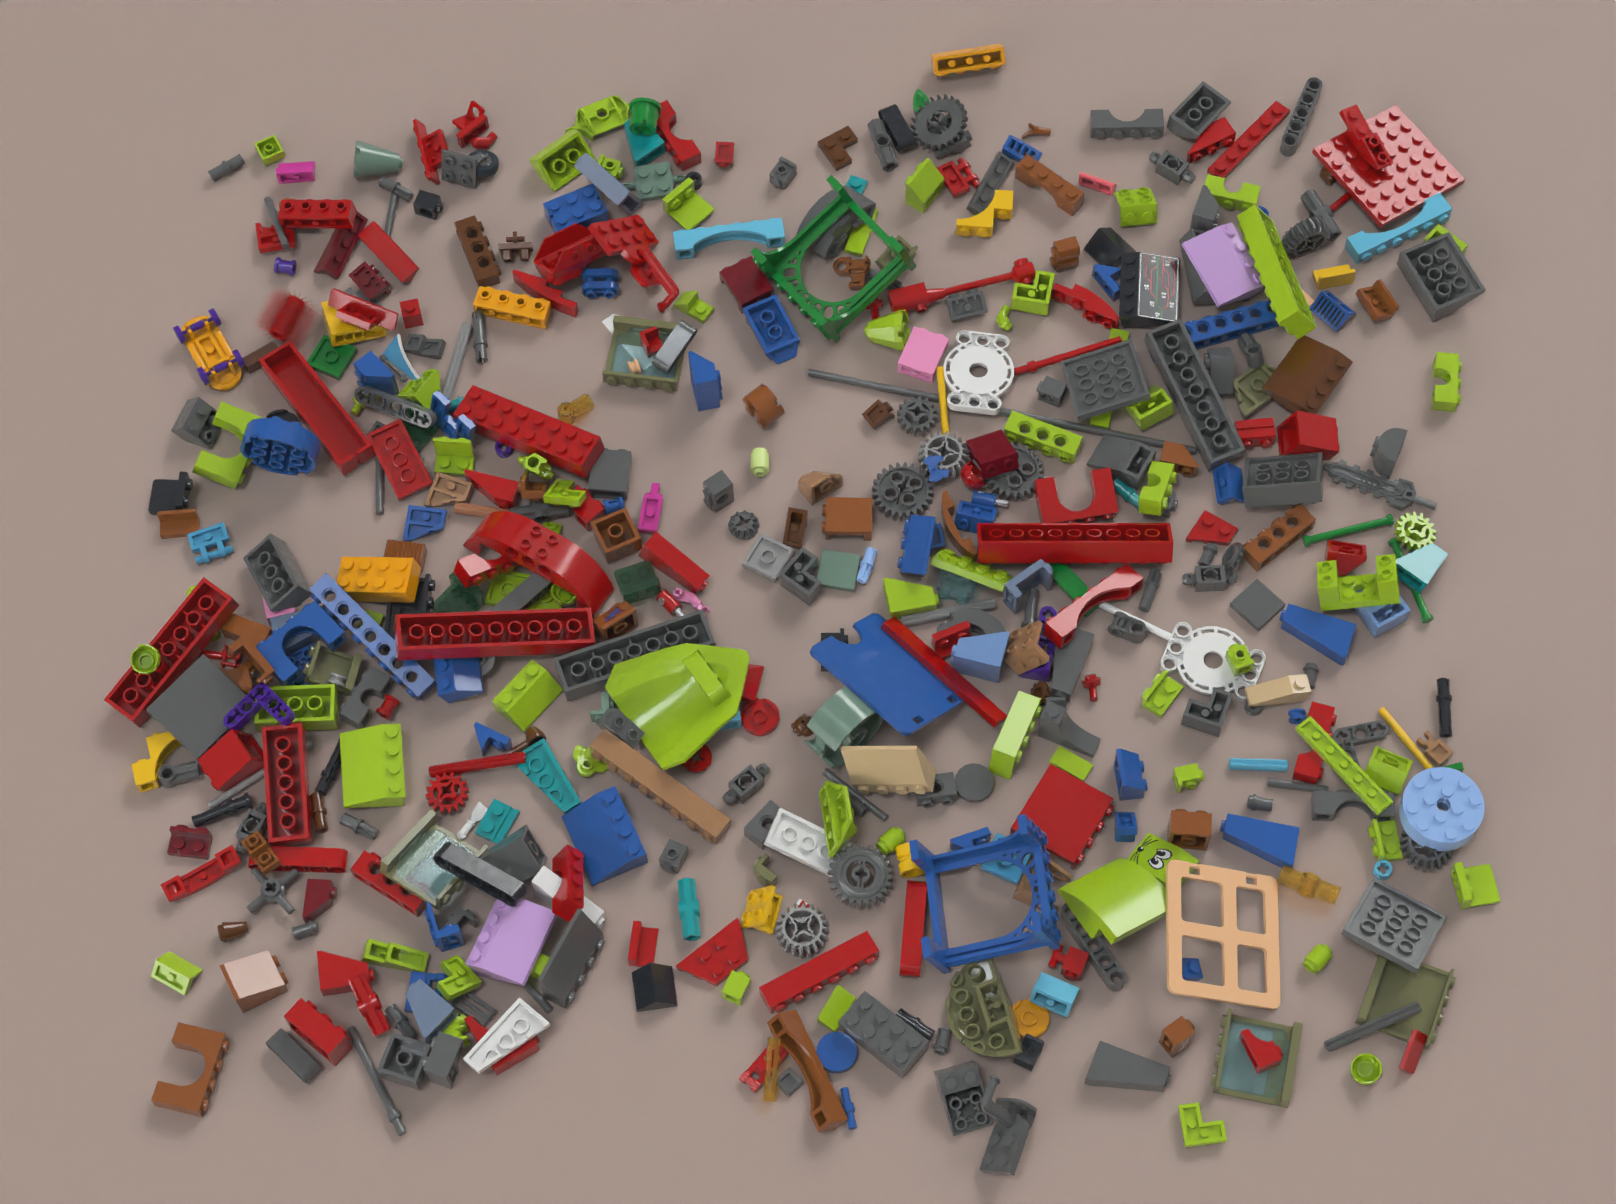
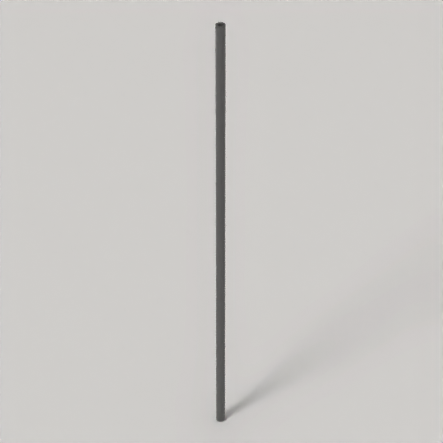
M809 369L808 376L909 397L913 396L914 398L921 396V399L928 398L929 401L939 402V395L814 369ZM953 398L950 400L953 404H958L961 402L957 398ZM969 402L971 406L979 405L977 402ZM988 405L992 409L997 408L996 406ZM1001 408L998 415L1009 417L1012 410ZM1013 410L1057 427L1101 436L1120 437L1163 448L1164 440ZM1184 445L1190 454H1195L1196 447Z

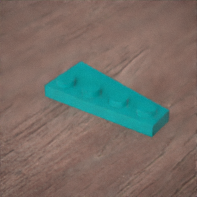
M544 738L523 750L526 755V762L515 765L564 814L582 803Z

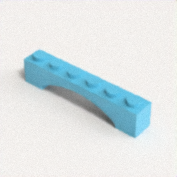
M1438 193L1425 199L1422 211L1403 226L1380 233H1364L1362 230L1348 237L1344 248L1356 264L1362 261L1366 262L1372 256L1382 254L1392 246L1396 247L1407 239L1415 238L1423 231L1431 230L1439 223L1447 222L1452 208L1442 194Z
M770 218L761 221L753 220L745 223L736 222L729 225H715L714 227L706 228L698 227L690 230L681 229L673 232L676 260L695 258L694 254L710 245L732 240L754 241L767 245V248L785 245L782 218Z

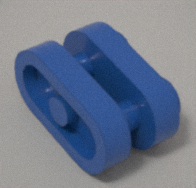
M613 268L585 269L582 272V281L584 282L582 284V294L587 298H613L619 293V285L616 283L619 280V272Z

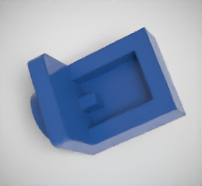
M1182 958V978L1184 980L1199 981L1203 978L1198 958Z

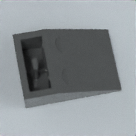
M1104 435L1086 465L1094 469L1110 467L1112 478H1119L1124 484L1137 490L1148 473L1151 462L1155 461L1157 450L1139 441Z
M974 1060L933 1071L953 1136L993 1125L991 1116L983 1112L980 1106L984 1088L978 1065Z

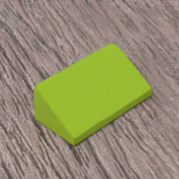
M837 985L819 1014L817 1023L836 1032L838 1021L852 1006L856 997L843 987Z

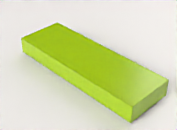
M878 209L874 210L872 217L874 222L878 216ZM864 223L855 229L852 228L844 253L858 257L863 256L872 232Z

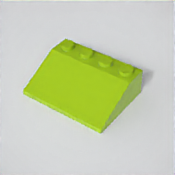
M379 724L340 733L343 807L404 806L406 795L401 724Z

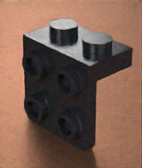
M180 471L178 480L155 479L153 481L148 509L150 514L157 515L159 511L188 509L190 506V490L193 488V480L190 479L188 472Z

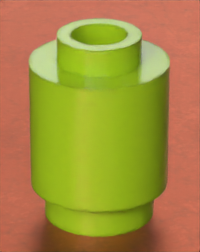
M892 826L878 839L876 847L880 849L882 854L887 856L892 854L897 846L905 842L904 837L906 835L901 828Z
M1316 944L1305 956V961L1302 963L1303 966L1312 974L1320 972L1333 958L1332 950L1326 944Z

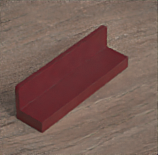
M357 211L353 229L334 230L314 269L315 273L324 271L334 280L340 277L359 239L358 235L363 231L368 221L366 217Z

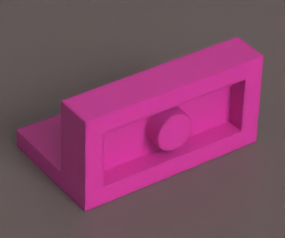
M315 162L278 164L276 176L279 184L315 181Z

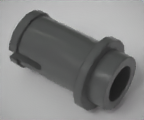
M1207 543L1203 546L1204 551L1198 561L1199 566H1210L1214 555L1218 553L1216 545Z
M1306 663V666L1303 667L1304 674H1307L1310 688L1314 689L1316 673L1319 672L1318 665Z
M849 794L854 815L856 817H863L868 811L866 804L860 803Z
M1253 794V796L1249 795L1247 807H1250L1251 810L1256 808L1271 812L1273 799L1257 797L1256 794Z
M309 920V923L291 928L295 940L311 934L314 936L319 932L317 922Z
M945 1027L938 1028L936 1043L933 1045L935 1054L946 1055V1052L949 1051L950 1029Z

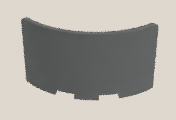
M844 185L843 187L851 198L872 219L876 203ZM834 190L826 193L811 207L800 224L797 234L838 196ZM849 209L809 249L824 258L837 257L842 244L848 237L846 233L852 227L855 229L863 222Z

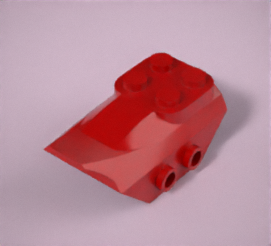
M574 223L545 237L533 262L542 278L547 279L552 285L561 286L572 278L580 277L583 268L607 254L587 227Z

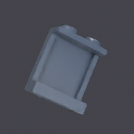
M1040 559L1004 584L1003 602L1014 615L1021 611L1022 596L1027 593V589L1031 590V588H1035L1039 584H1042L1047 591L1051 589L1052 567Z

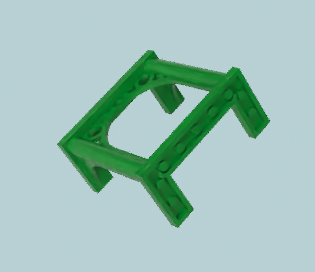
M831 175L826 180L838 196L784 246L770 252H761L755 247L751 254L754 256L752 260L768 279L773 278L776 281L774 285L781 292L785 290L788 293L786 297L793 304L797 302L799 305L798 310L804 316L808 314L811 317L809 321L828 341L832 339L837 343L841 339L838 334L903 272L908 268L913 271L917 266L905 248L893 236L889 237ZM850 209L896 257L854 296L838 302L823 301L810 294L804 286L801 277L802 261L810 246ZM787 269L796 270V274L794 276H784V272ZM795 280H797V281H798V285L795 286V284L792 283V282L795 281ZM817 304L821 305L820 312L817 307L815 308ZM839 306H842L843 309L839 310L840 313L838 314V309H837V308H838ZM832 307V317L829 319L825 318V309Z

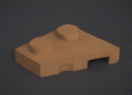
M437 472L424 506L438 507L453 505L456 502L467 503L474 485L471 482Z

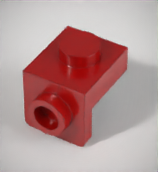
M716 141L714 163L718 164V167L729 168V165H733L734 142Z

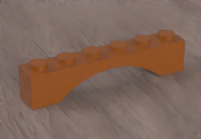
M797 1010L779 1012L767 1024L775 1041L783 1046L793 1057L805 1077L811 1100L810 1116L818 1133L836 1130L848 1118Z

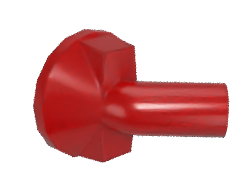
M878 297L866 308L867 310L871 309L872 320L879 318L878 308L883 307L882 299L879 300Z
M1096 674L1084 676L1085 679L1081 682L1084 688H1089L1090 701L1096 702L1098 700L1096 686L1101 685V677H1096Z

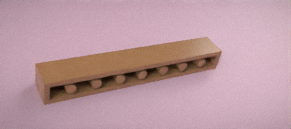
M604 728L591 743L590 753L596 761H602L607 764L606 767L611 772H618L626 783L630 785L633 783L638 787L640 793L652 797L658 806L666 807L670 810L669 813L676 819L681 818L685 821L688 828L693 831L695 829L699 831L706 841H712L717 844L730 828L731 819Z

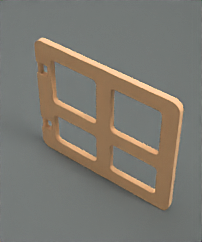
M1175 859L1166 864L1167 989L1170 993L1274 1010L1280 1006L1278 884L1275 878L1221 867L1193 864ZM1189 868L1198 869V875L1189 874ZM1181 878L1220 885L1221 927L1182 920ZM1246 878L1254 879V885L1247 884ZM1236 888L1259 891L1263 894L1264 934L1238 930ZM1182 936L1219 942L1222 945V986L1187 981L1182 978ZM1237 946L1263 950L1265 993L1242 990L1238 987Z

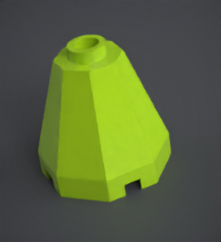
M897 310L869 321L868 325H865V336L871 342L896 350H904L910 336V328H907L906 324L909 323L907 311Z

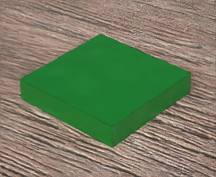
M324 334L307 362L313 370L340 381L356 355L357 348L349 344L332 347L329 336Z

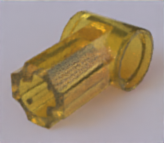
M584 394L570 403H561L557 408L558 420L572 425L576 418L594 409V404L589 395Z

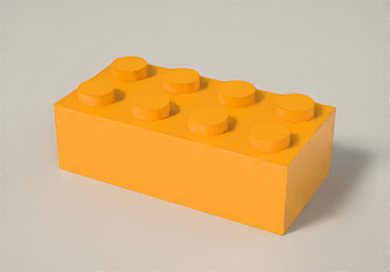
M342 557L336 583L355 602L414 603L421 567L414 558Z

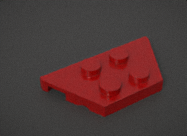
M736 918L678 963L676 968L681 972L690 973L693 977L700 980L704 979L714 986L722 983L729 977L732 970L737 971L748 962L739 919Z

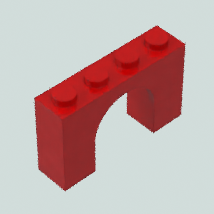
M1110 467L1090 471L1089 477L1093 498L1090 506L1081 511H1071L1060 503L1054 477L1034 480L1033 487L1040 523H1076L1083 520L1084 523H1091L1096 521L1095 518L1103 517V520L1113 519L1114 515L1119 511Z

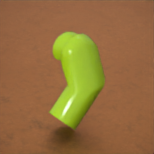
M1007 305L1002 306L996 317L999 327L1005 331H1009L1012 328V323L1009 322L1007 317L1011 308Z

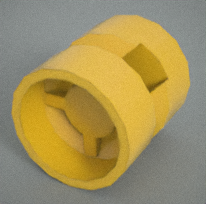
M909 842L895 848L897 861H901L898 866L902 878H914L925 873L911 860Z

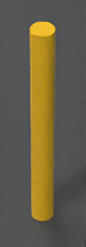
M939 366L936 367L941 429L942 434L945 435L947 431L949 432L944 367Z
M1385 707L1380 708L1378 713L1425 769L1434 768Z

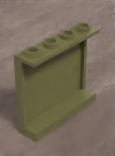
M1378 955L1355 1023L1363 1025L1416 1001L1421 1007L1420 1013L1378 1030V1032L1408 1043L1412 1030L1416 1029L1427 1035L1423 1048L1427 1050L1429 1044H1434L1437 1033L1434 1030L1436 1025L1440 1026L1444 1014L1440 1012L1442 1006L1445 1008L1447 1006L1450 996L1446 994L1448 988H1453L1456 977H1453L1455 969L1447 972L1421 963L1415 974Z

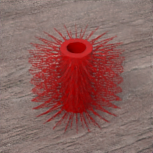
M279 291L274 300L270 299L271 305H266L268 307L266 308L267 310L263 309L267 312V315L263 319L259 318L260 320H258L262 322L260 327H265V329L261 330H269V332L262 335H272V338L278 339L279 342L280 340L282 342L292 340L291 342L294 344L293 341L296 340L297 345H299L298 342L301 341L299 339L300 336L304 337L303 335H306L303 331L308 328L307 326L311 327L307 324V321L309 319L313 320L311 318L313 317L312 315L316 316L312 313V310H314L312 308L314 307L305 306L306 303L304 302L313 301H303L296 297L295 292L293 296L292 294L283 295Z

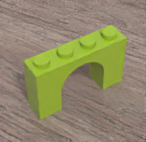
M221 401L212 424L234 433L242 442L247 424L253 419L262 417ZM201 449L192 473L235 490L237 484H242L245 477L242 471L244 467L248 469L251 458H245L242 453L232 458H222Z

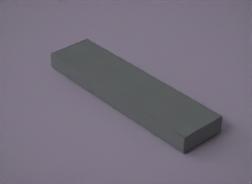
M999 151L966 209L974 215L984 211L992 202L995 190H999L1014 161Z

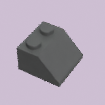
M1206 185L1202 186L1192 214L1190 229L1209 231L1219 226L1218 222L1221 215L1218 213L1219 205Z

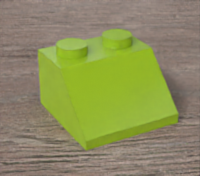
M1375 746L1365 773L1379 787L1384 788L1385 791L1399 795L1413 761Z

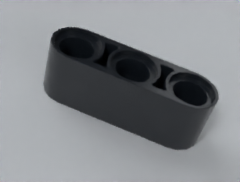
M896 104L878 110L879 118L883 120L887 134L890 136L898 153L916 147L915 138Z

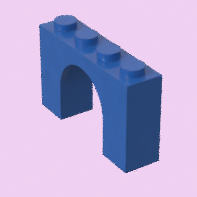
M316 601L305 605L300 613L290 617L284 626L274 630L269 638L259 642L256 646V649L275 670L274 676L283 686H291L302 677L299 669L285 655L286 646L293 637L303 633L313 634L332 652L347 640L345 632Z

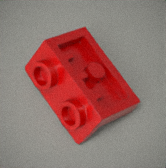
M968 620L932 634L931 644L935 652L942 659L951 656L953 645H957L959 638L971 637V626Z

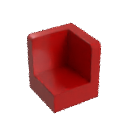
M656 326L639 332L640 343L648 358L655 356L663 345Z

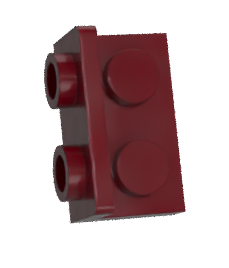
M366 261L348 275L371 302L385 291L388 294L391 293L388 288L390 285L384 277L379 278L377 275L379 271L373 264L369 266Z
M181 824L170 826L171 838L167 851L168 855L208 860L213 837L207 828L196 827L194 829Z

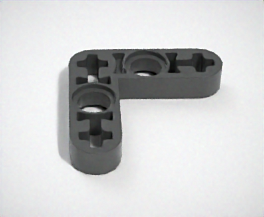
M1379 720L1338 728L1334 731L1332 739L1341 747L1342 742L1340 739H1337L1338 735H1341L1343 738L1345 737L1344 747L1341 748L1345 752H1349L1352 755V759L1360 766L1354 746L1385 739L1389 732V726L1384 721ZM1377 727H1379L1380 730H1383L1382 734H1380L1379 731H1376ZM1362 730L1365 732L1366 737L1362 739L1357 738L1355 732Z

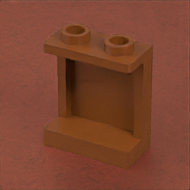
M826 497V504H822V516H826V521H822V533H825L826 539H829L830 535H864V541H872V498Z
M243 634L228 646L227 653L233 659L242 652L262 675L256 680L255 686L261 683L268 686L273 681L275 670Z

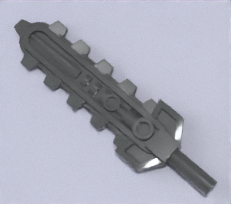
M1342 459L1340 462L1324 464L1323 469L1327 471L1333 483L1338 484L1341 481L1346 483L1347 488L1355 486L1359 488L1361 493L1365 494L1366 491L1373 493L1374 498L1385 497L1387 498L1386 502L1389 503L1388 505L1402 511L1408 506H1412V503L1435 510L1437 503L1416 496L1414 484L1411 481L1399 478V480L1395 479L1392 482L1387 480V476L1383 474L1380 477L1375 476L1374 471L1370 469L1364 472L1356 464L1350 467L1347 465V461Z

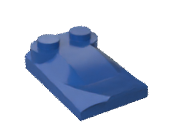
M776 294L742 308L746 323L751 327L767 357L776 364H781L797 356L800 339Z

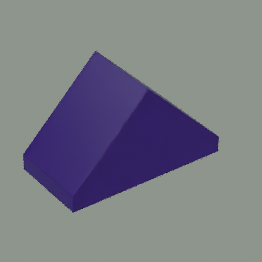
M1047 652L1050 656L1049 662L1018 676L1048 682L1053 653Z

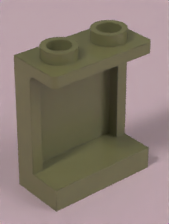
M317 641L315 646L311 645L308 653L311 659L309 663L305 664L302 674H305L304 682L313 685L331 684L327 682L331 678L330 672L347 677V680L343 682L344 687L336 685L338 693L349 696L353 689L363 655L355 653L354 656L336 650L332 652L329 648L321 646V641Z

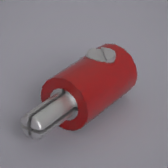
M663 590L658 594L656 601L672 616L677 615L680 617L686 615L681 610L682 605L667 590Z

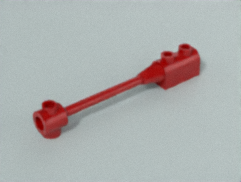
M1021 258L1014 261V266L1010 273L945 289H926L924 282L889 290L887 298L892 312L906 310L909 315L908 311L916 310V313H923L927 310V306L951 294L1012 279L1016 283L1032 285L1036 273L1033 263L1029 262L1028 258Z

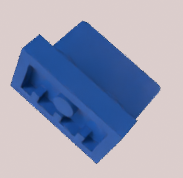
M427 902V909L424 910L435 947L439 946L441 952L464 946L465 943L459 925L449 924L439 930L431 903Z

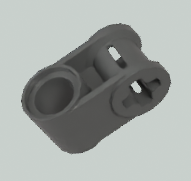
M1117 611L1107 631L1113 636L1138 644L1145 639L1146 625L1141 620ZM1134 630H1139V631H1141V632H1140V633H1134L1133 631H1134Z

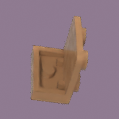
M1040 620L1029 623L1023 628L1016 629L1010 634L1004 661L1018 675L1049 662L1050 656L1038 645L1043 625Z

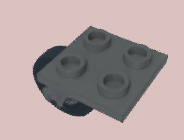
M446 149L442 150L441 180L476 189L477 180L480 177L492 176L498 171V157L490 151L478 150L465 155Z

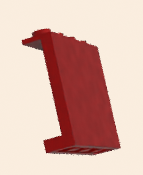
M1050 764L1019 815L1026 814L1046 833L1048 838L1046 851L1070 863V869L1073 870L1076 864L1080 866L1085 857L1083 853L1086 848L1090 849L1093 845L1095 833L1101 832L1105 824L1103 822L1106 816L1109 817L1113 812L1114 806L1112 804L1114 798ZM1018 818L1011 827L1010 835L1019 828Z

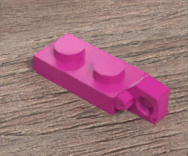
M652 483L650 493L646 492L643 497L638 532L649 534L658 532L663 504V494H659L660 483Z

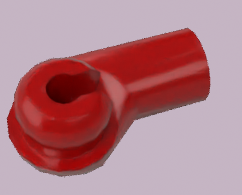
M490 132L486 138H472L470 144L476 149H488L498 137L494 132Z

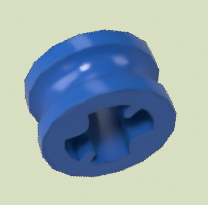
M1302 708L1289 710V723H1302L1307 719L1304 716L1306 710Z

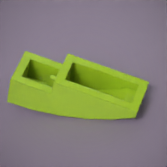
M369 938L365 942L361 961L403 971L425 972L429 953L390 942L388 944Z

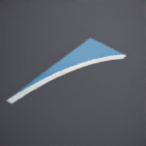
M397 334L382 355H385L389 361L411 379L417 380L420 377L410 364L402 346L401 336Z

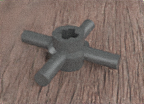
M257 867L253 868L251 873L262 886L260 889L261 895L246 907L249 912H254L267 901L270 903L278 902L288 915L292 914L295 909L283 897L285 894L284 886L298 876L299 873L292 869L280 880L267 879Z

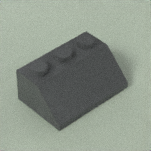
M1202 81L1169 115L1167 128L1179 137L1198 138L1231 104V101Z

